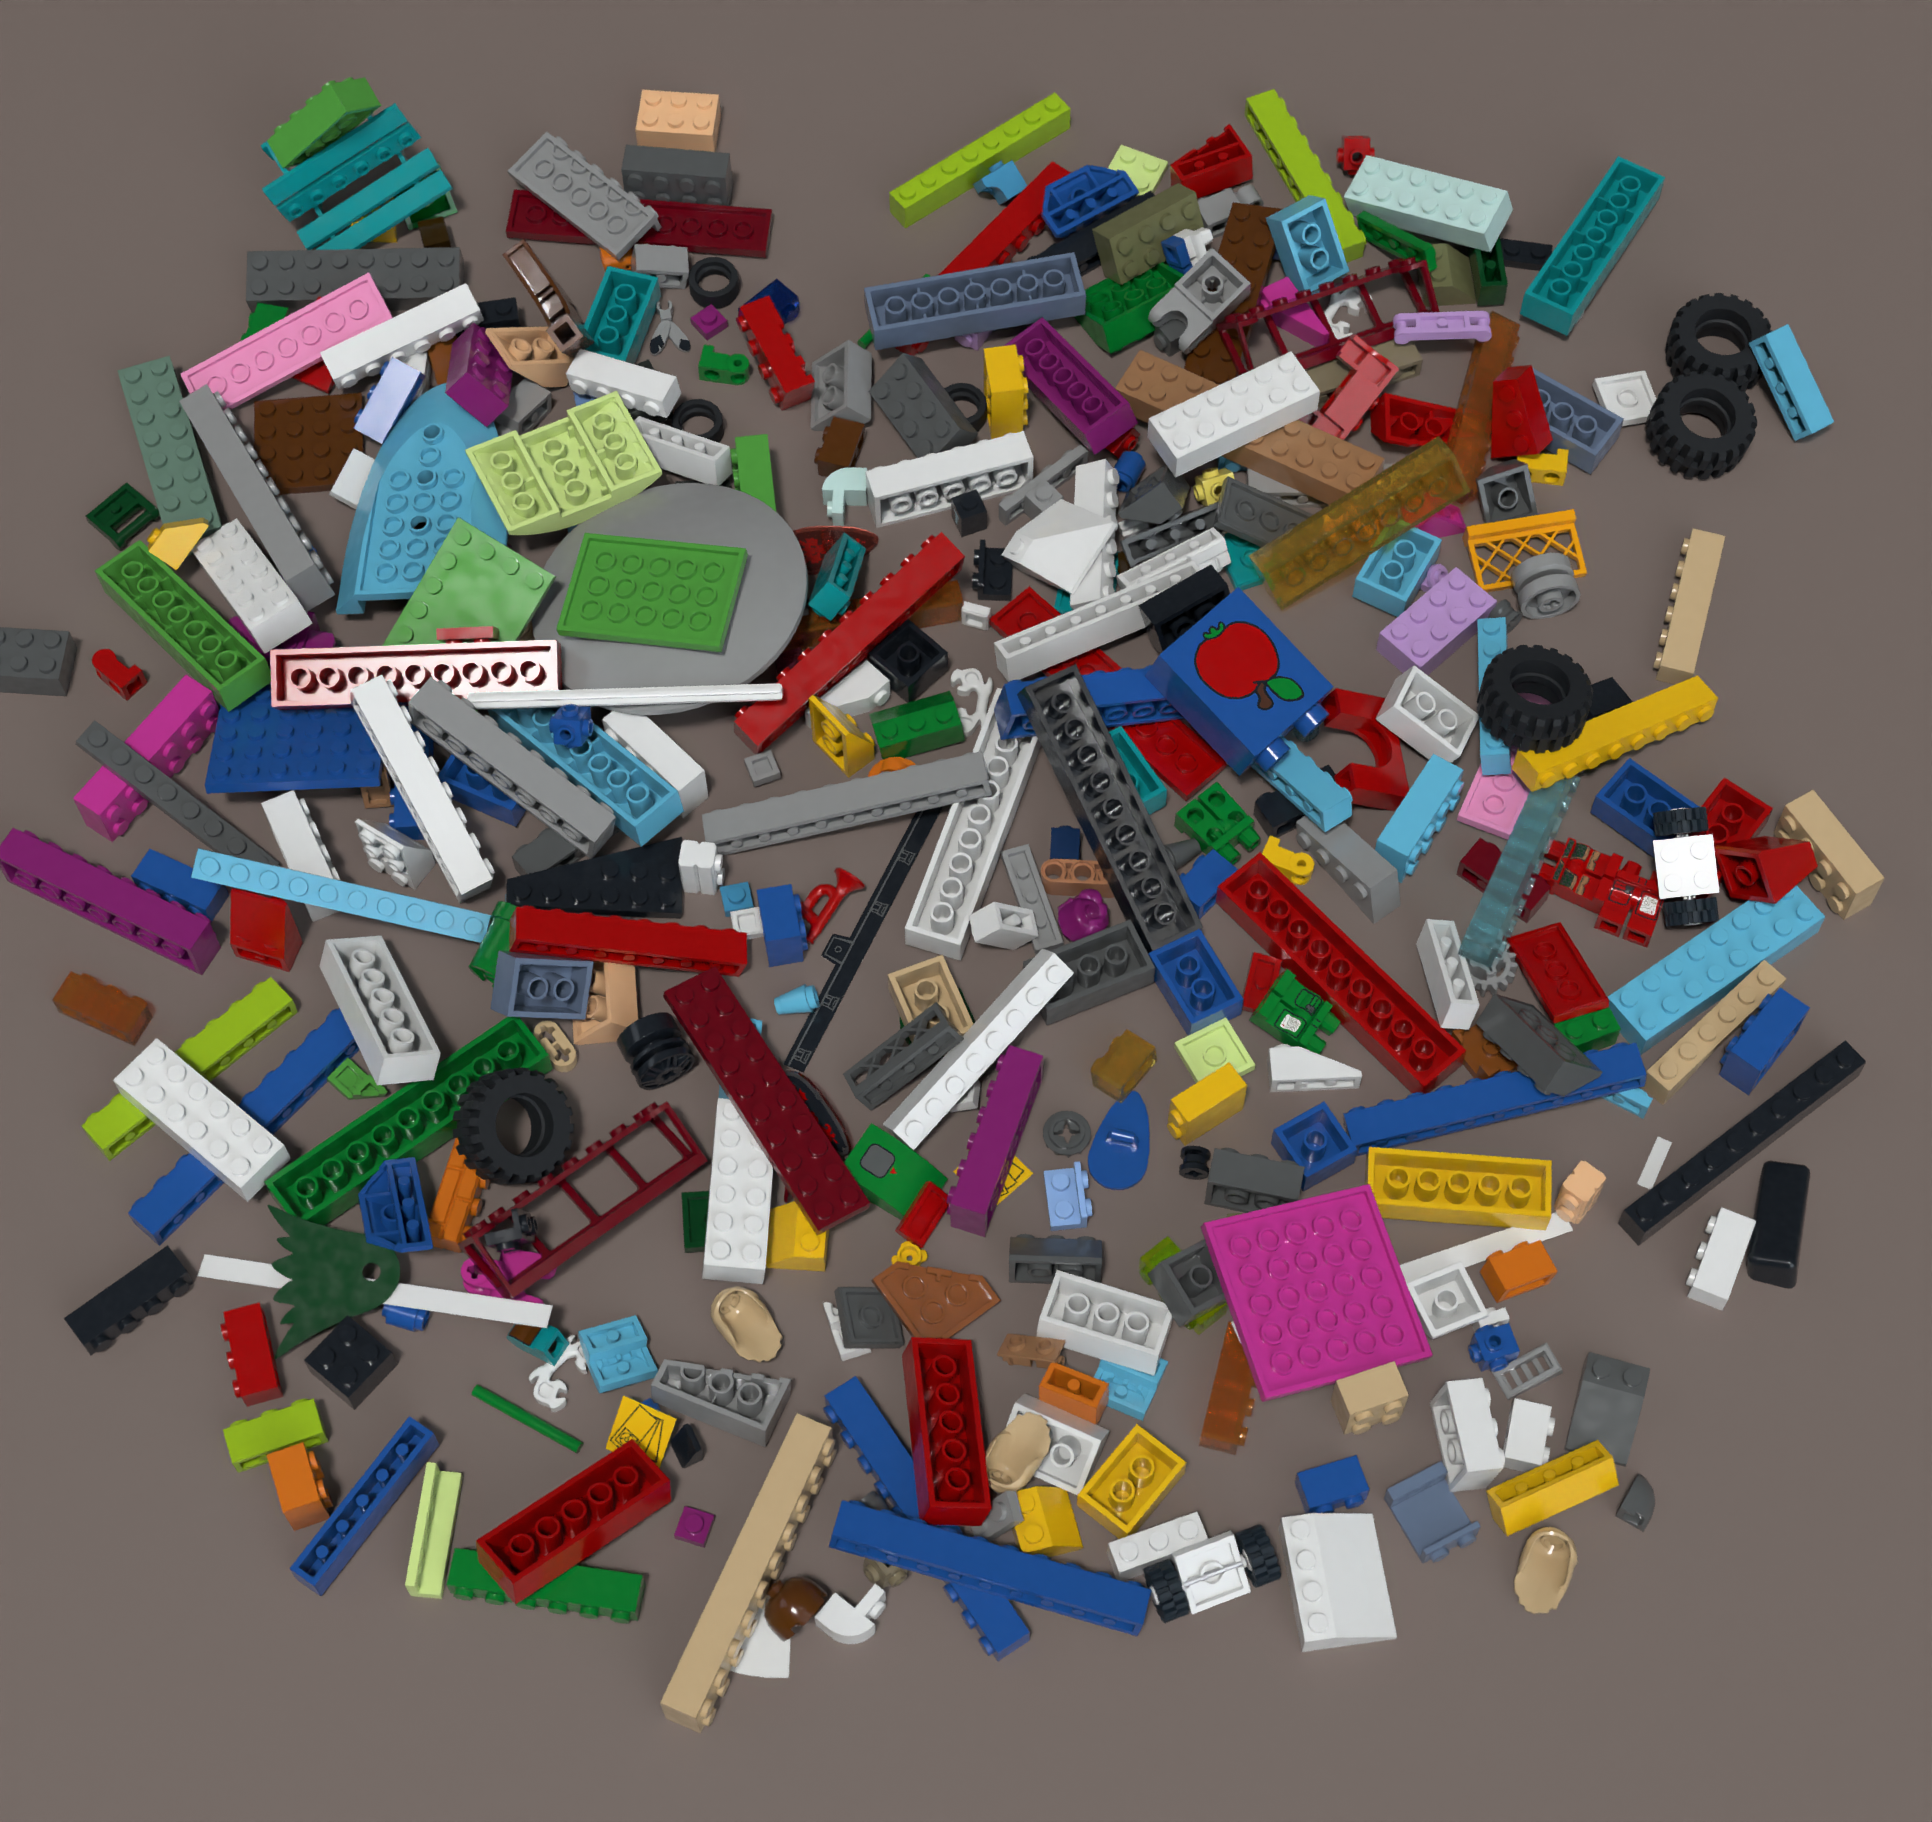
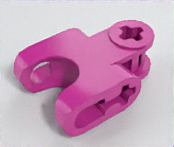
M523 1250L511 1254L501 1252L499 1261H494L509 1281L539 1260L541 1254ZM468 1258L461 1267V1276L465 1290L471 1294L503 1298L470 1258ZM556 1268L541 1279H551L556 1272ZM524 1291L512 1298V1300L544 1304L540 1298L530 1296Z

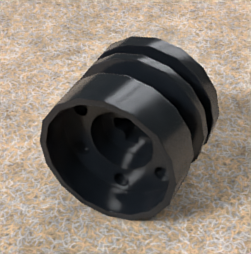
M667 1012L650 1014L636 1020L626 1027L617 1039L618 1048L625 1061L631 1064L630 1069L636 1078L638 1086L644 1090L657 1089L676 1081L685 1075L695 1062L694 1055L688 1049L686 1040L680 1038L681 1031L673 1016Z

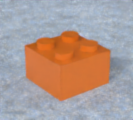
M302 1442L267 1454L283 1514L293 1530L296 1531L328 1520L330 1517L328 1508L333 1507L330 1493L325 1488L322 1480L325 1478L324 1472L314 1450L308 1451Z

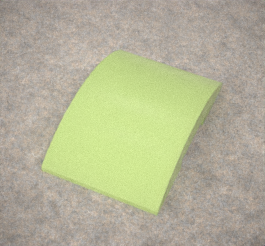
M617 391L568 409L566 418L530 432L518 435L517 431L514 430L465 449L467 457L509 535L542 534L578 525L636 496L662 475L661 468Z

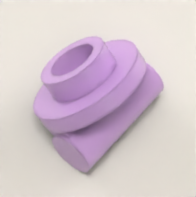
M1442 564L1432 565L1421 585V590L1424 592L1429 591L1448 574L1447 569Z

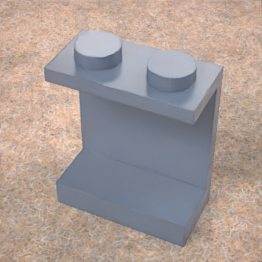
M1442 1461L1388 1488L1384 1496L1385 1502L1422 1564L1429 1560L1436 1563L1450 1554L1448 1550L1458 1545L1460 1548L1469 1546L1477 1540L1476 1536L1481 1527L1478 1521L1470 1522L1454 1493L1450 1492L1445 1480L1448 1471Z

